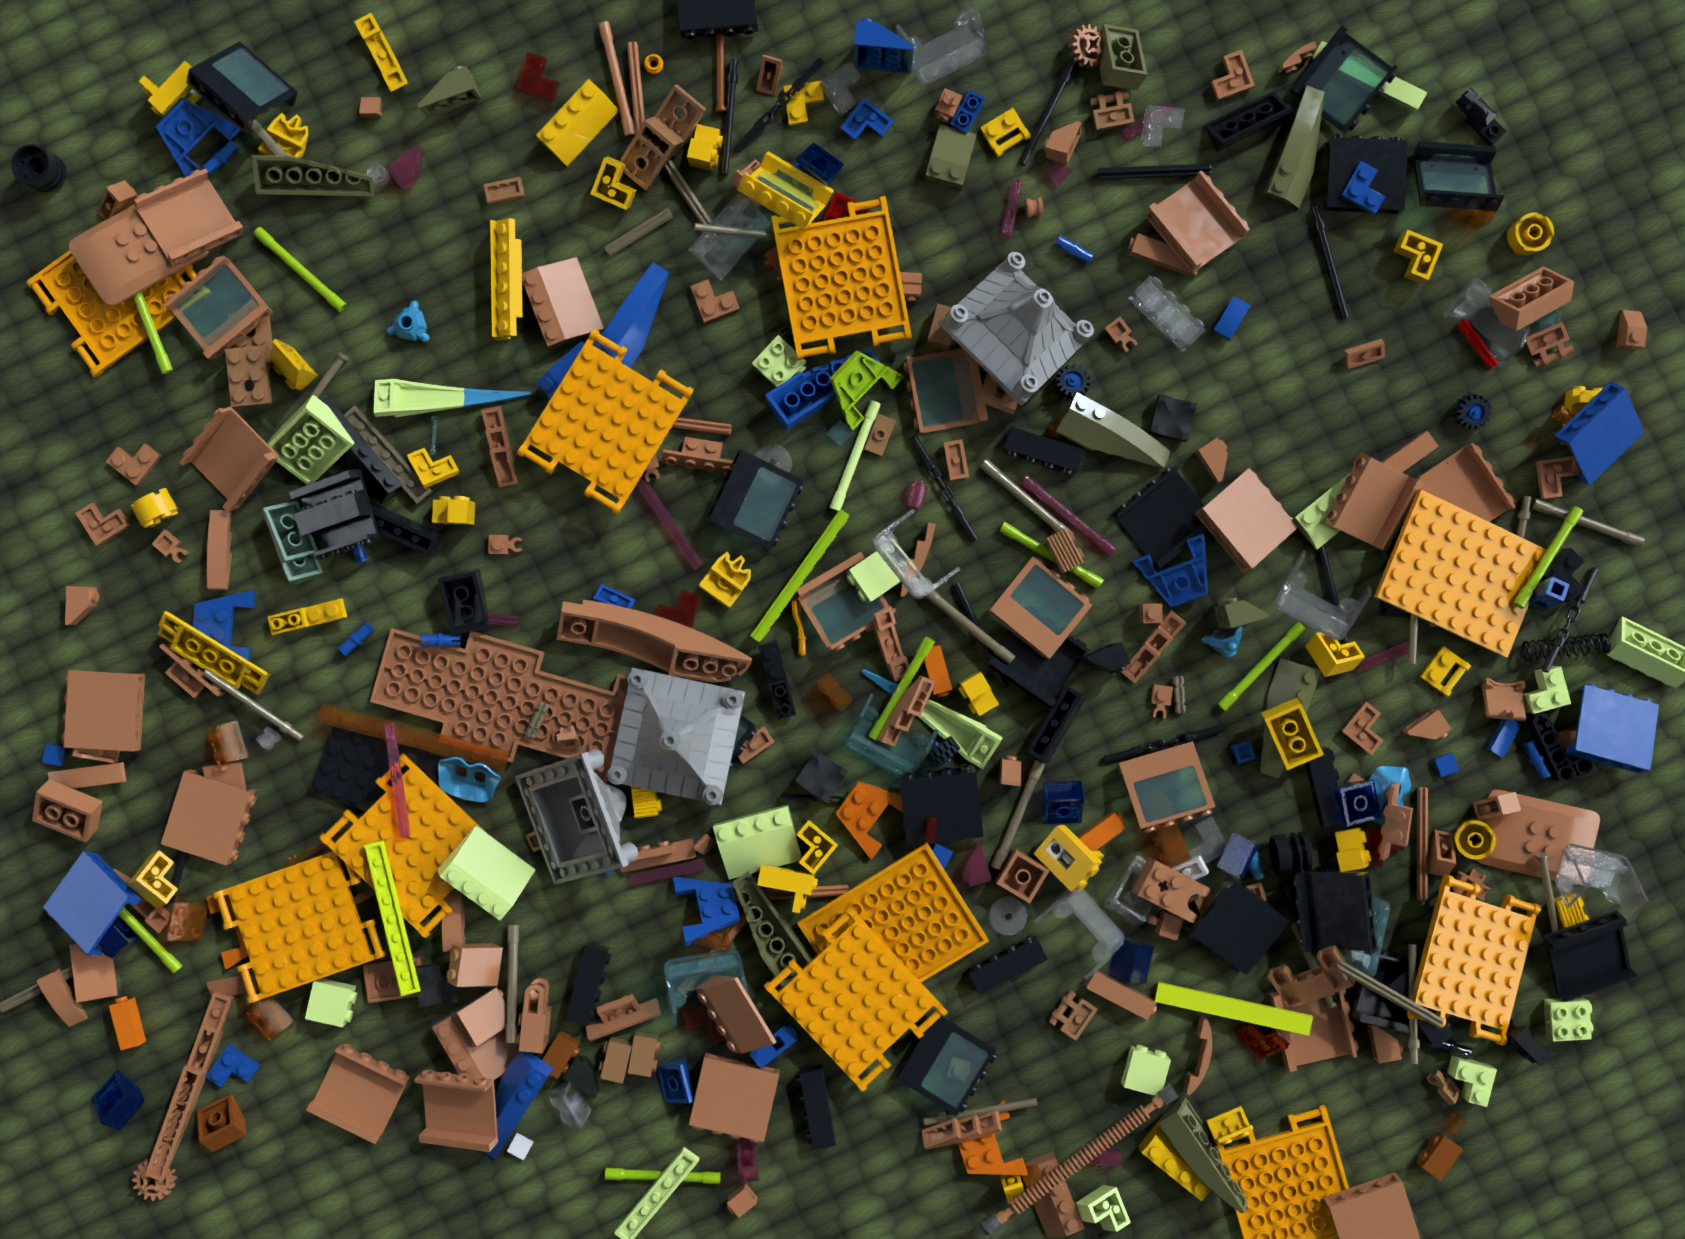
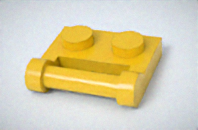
M1014 108L980 127L982 134L997 157L1003 155L1004 151L1020 141H1026L1031 138L1029 131L1025 128ZM1016 129H1018V131L1020 132L1019 134L1002 143L1001 145H998L996 143V141L1000 140L1001 138L1005 137L1006 135L1010 134Z
M1441 646L1419 677L1440 693L1449 697L1455 684L1464 672L1471 668V665L1445 646ZM1456 663L1459 667L1445 686L1441 685L1442 680Z

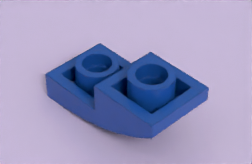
M969 90L961 106L958 108L951 125L968 133L986 99Z
M1233 297L1213 332L1230 341L1251 305Z

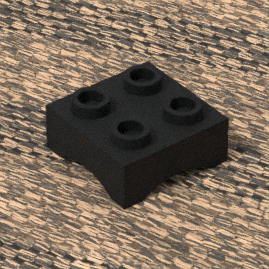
M1159 394L1148 433L1187 442L1197 403Z
M816 750L794 781V784L826 805L848 771Z
M450 962L415 966L421 989L418 992L419 1007L458 1002L457 987L447 982V971L449 970Z
M1510 1019L1506 1034L1507 1042L1518 1049L1516 1050L1518 1054L1524 1059H1527L1532 1064L1536 1062L1542 1066L1552 1054L1534 1043L1530 1032L1524 1026L1518 1027Z

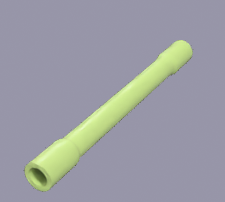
M870 400L864 416L865 419L838 489L829 508L836 511L842 508L850 481L881 406L876 401Z

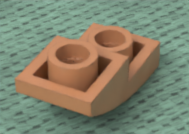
M1316 42L1308 43L1290 55L1279 68V74L1283 72L1289 74L1296 71L1302 62L1301 60H1306L1313 56L1317 49Z

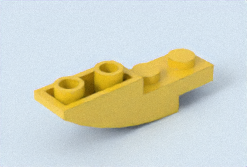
M337 599L268 616L271 634L276 635L347 618L343 599Z

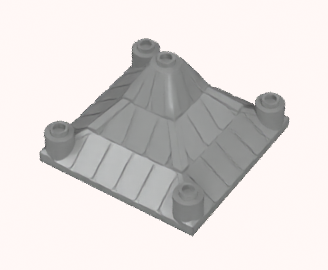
M1011 252L957 305L952 306L938 324L1022 406L1093 335L1094 328L1086 320H1080L1077 324L1072 322L1055 304L1051 294L1045 289L1036 286L1021 270L1025 265L1024 257L1018 252Z
M632 667L631 673L628 676L629 684L611 768L607 773L608 781L615 785L624 784L704 801L709 805H722L745 691Z
M592 749L571 758L515 776L554 885L623 868L638 858V849L634 844L627 842L620 846L619 822L625 813L627 798L620 789L608 784L606 785L593 772V770L601 768L604 764V756L597 749Z

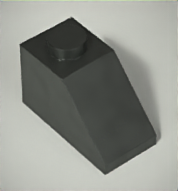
M577 1055L563 1079L595 1099L599 1093L594 1065L588 1057Z

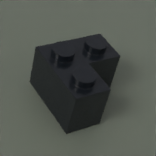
M1563 548L1555 555L1540 581L1542 582L1550 577H1554L1570 584L1564 602H1572L1585 589L1572 576L1585 561L1572 548Z

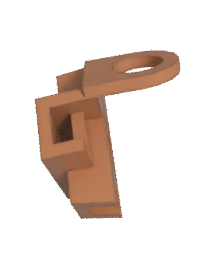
M1474 868L1469 876L1458 871L1455 878L1469 884L1473 882L1478 884L1481 889L1476 897L1484 901L1487 891L1491 889L1482 884L1486 875L1476 872ZM1452 886L1454 893L1466 896V890Z

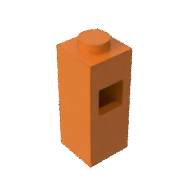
M936 645L931 648L929 654L924 659L928 678L936 682L932 692L934 695L937 694L938 697L948 695L949 691L952 690L941 646Z
M1111 811L1077 837L1091 851H1096L1125 830L1126 827L1123 823L1126 821L1120 813L1116 814Z
M127 996L115 999V1003L109 1005L120 1050L136 1047L146 1042L135 997L128 999Z

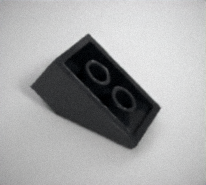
M480 569L443 576L437 579L451 636L490 627Z

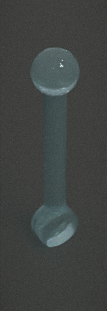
M436 415L431 417L433 422L432 445L429 450L431 455L437 453L435 443L439 417Z

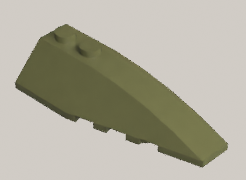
M1306 85L1263 196L1297 209L1300 208L1314 172L1324 91Z
M251 156L256 194L375 197L373 176L295 156Z
M1078 392L1068 401L1055 431L1057 434L1088 450L1105 452V454L1111 456L1123 457L1122 459L1136 460L1139 463L1161 469L1165 467L1171 452L1138 426Z
M1279 658L1267 692L1266 710L1298 698L1305 713H1307L1321 671ZM1265 723L1260 773L1279 779L1285 765Z
M749 871L733 881V885L762 959L775 977L789 965L788 962L791 959L795 960L803 969L813 958L761 886L757 885L758 882ZM791 972L780 983L781 986L783 987L784 985H786L797 974V972Z
M1183 1098L1162 1115L1158 1122L1162 1132L1167 1134L1171 1140L1172 1147L1179 1152L1190 1168L1209 1188L1241 1214L1244 1213L1248 1202L1236 1180H1231L1230 1169L1227 1163L1221 1162L1218 1154L1220 1151L1217 1145L1213 1147L1208 1138L1211 1136L1208 1129L1187 1098Z

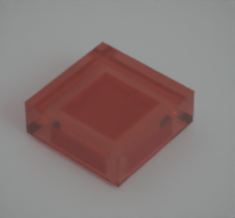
M929 816L927 819L925 836L928 842H934L936 817Z

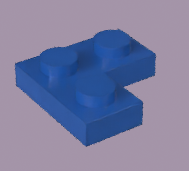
M863 98L840 127V130L854 141L858 139L866 127H869L883 138L893 125L894 120Z
M1360 161L1340 197L1375 215L1385 198L1384 195L1369 188L1378 170Z
M228 1044L205 1077L219 1087L224 1086L232 1073L248 1083L261 1065L231 1044Z

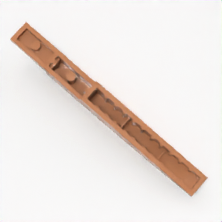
M218 991L213 992L190 1058L180 1076L145 1176L163 1182L223 1035L224 1031L222 1029L233 1002V996Z

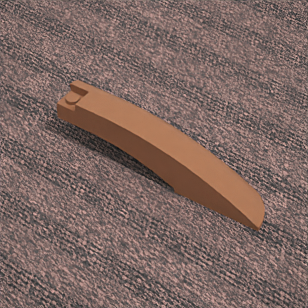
M583 600V604L565 601L562 604L556 640L596 646L629 655L669 672L671 676L706 682L730 681L731 677L736 675L741 676L752 662V658L713 637L652 614L589 600Z

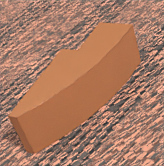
M452 890L444 898L454 911L442 919L443 952L451 951L453 944H465L463 893L458 890Z
M60 969L36 980L52 1008L69 1027L88 1018L81 1003H76L75 990L72 984H67Z

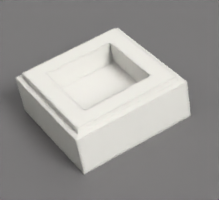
M517 1133L507 1152L524 1160L533 1141Z

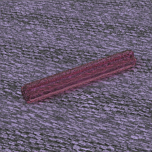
M704 859L634 873L631 875V881L633 885L702 871L706 869V862Z

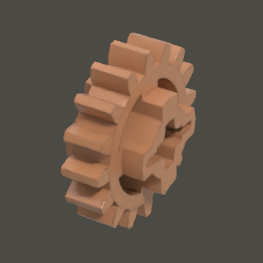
M1090 24L1082 25L1072 32L1073 36L1069 37L1072 44L1068 45V48L1072 49L1070 55L1075 56L1074 62L1079 61L1080 67L1085 65L1086 69L1098 66L1100 63L1102 30L1097 32V26L1091 28Z
M148 1158L144 1163L142 1162L138 1165L139 1169L134 1171L136 1177L132 1181L137 1182V1185L133 1188H139L138 1195L145 1194V1200L150 1196L152 1201L156 1200L157 1197L161 1200L175 1187L176 1184L173 1181L177 1179V1176H172V1173L176 1170L169 1168L163 1182L155 1180L151 1183L153 1178L145 1176L150 1158Z

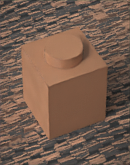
M1162 603L1139 604L1140 623H1163Z
M745 1183L728 1197L727 1208L733 1215L736 1214L740 1218L757 1204L758 1197Z

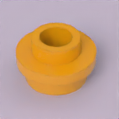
M657 54L648 55L645 58L644 67L647 72L657 74L663 69V60ZM652 62L657 63L656 67H651L650 65Z

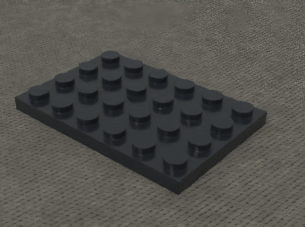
M336 718L310 791L367 812L386 793L375 781L382 777L400 759L399 757L403 753L435 783L438 780V762L445 758ZM405 764L387 784L392 787L410 768Z

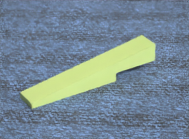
M1321 41L1312 57L1313 60L1326 46V42ZM1349 55L1336 72L1371 93L1387 75L1385 71L1352 55ZM1395 77L1390 84L1387 82L1384 85L1383 89L1385 91L1382 96L1414 113L1418 110L1428 92Z

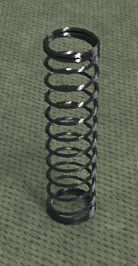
M1605 632L1599 633L1598 636L1596 634L1590 636L1585 634L1583 637L1577 635L1575 638L1569 636L1565 644V651L1568 657L1571 656L1569 638L1574 639L1573 652L1575 656L1579 655L1577 637L1581 638L1580 648L1583 655L1587 653L1586 643L1583 639L1585 636L1589 637L1588 650L1591 655L1594 653L1592 636L1597 637L1596 650L1599 654L1601 652L1608 653L1611 649L1610 637ZM1603 636L1606 638L1607 641L1606 651L1603 646ZM1539 639L1537 642L1534 640L1530 642L1524 641L1521 646L1523 659L1526 662L1533 660L1531 642H1534L1536 644L1535 656L1537 660H1540L1539 641L1543 642L1542 651L1546 659L1548 648L1545 643L1547 640L1551 642V650L1554 639L1552 641L1550 639L1545 641ZM1590 641L1592 643V652L1590 650ZM1598 641H1599V645H1600V652H1599L1598 646H1597V642H1598ZM1582 642L1584 643L1585 654L1583 653ZM1567 643H1568L1569 651H1570L1569 655H1568V651H1567ZM1575 643L1577 646V654L1575 652ZM1525 644H1527V647H1528V648H1527L1528 659H1527L1526 653H1525ZM1544 647L1546 648V653H1547V656H1546V657H1545ZM1562 648V656H1561V654H1560V651H1559V653H1558L1561 658L1564 656V649H1563V648Z

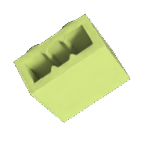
M779 335L752 362V365L775 387H778L794 375L804 372L806 370L805 365L807 364L804 358L803 360H797L796 351Z
M881 549L846 572L848 582L856 587L859 598L867 604L902 581Z
M323 978L313 981L305 1019L344 1027L351 1021L353 1016L351 1006L357 998L356 986Z
M1583 997L1567 1002L1562 998L1544 999L1546 1038L1553 1042L1592 1039L1593 1024L1590 1020L1592 1006L1589 1000Z
M1142 1045L1130 1046L1121 1080L1123 1087L1157 1096V1093L1164 1088L1171 1059L1166 1055L1167 1053L1161 1050L1149 1051L1147 1047Z

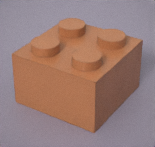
M1014 848L995 881L999 886L1031 903L1050 870L1042 863Z

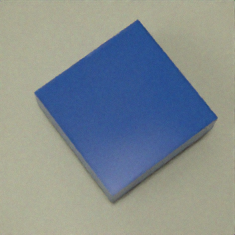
M1250 740L1231 746L1237 764L1256 759Z
M46 743L42 762L64 766L67 748Z
M1452 752L1433 759L1439 777L1460 771Z

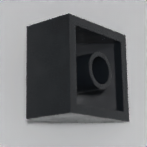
M1122 642L1108 644L1077 658L1079 663L1101 672H1110V674L1125 670L1126 665L1131 663Z

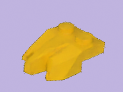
M281 113L271 122L267 132L288 156L301 158L305 152L308 139V126L300 128L302 122L297 114L289 121H286L285 115ZM262 142L258 148L259 153L272 155L267 146Z
M726 552L717 559L698 587L730 609L750 581L751 570L741 569L745 561L742 555L734 561H730V555Z

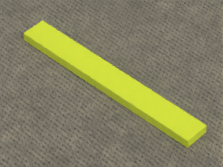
M382 840L366 844L364 848L400 995L405 996L420 992L421 989L385 842Z
M1158 982L1155 1002L1308 1036L1313 1020L1312 1015Z

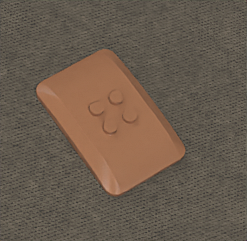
M135 205L78 235L69 243L70 252L103 302L109 306L118 305L204 259L209 253L208 250L172 267L135 209Z
M1494 789L1488 793L1487 798L1512 792ZM1516 794L1521 811L1481 820L1493 830L1496 837V845L1491 854L1476 860L1477 862L1542 878L1536 854L1546 852L1548 853L1547 864L1550 880L1572 885H1582L1586 882L1600 824V817L1596 812Z

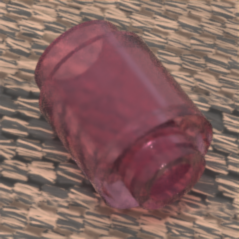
M914 479V482L909 483L905 499L907 500V506L921 509L928 490L925 481Z
M1107 1148L1105 1152L1101 1149L1102 1154L1100 1155L1097 1152V1158L1093 1155L1094 1166L1098 1167L1099 1170L1118 1167V1165L1122 1164L1119 1148Z

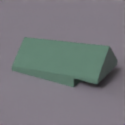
M298 500L262 508L287 582L297 585L322 574L323 571L317 559H308L307 557L308 554L318 551L312 535L300 536L294 516L295 513L301 512Z

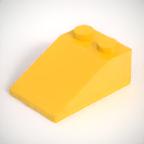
M277 339L272 341L270 361L274 364L272 368L279 375L283 374L287 380L285 382L291 389L302 391L318 377L293 347Z

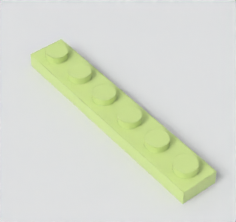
M683 1147L617 1226L614 1234L621 1239H634L699 1162V1157Z

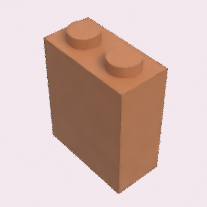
M494 943L453 944L450 952L447 982L456 987L498 986L503 948Z
M497 987L487 991L453 1013L472 1047L480 1045L506 1028L507 1004L504 1001L506 998Z

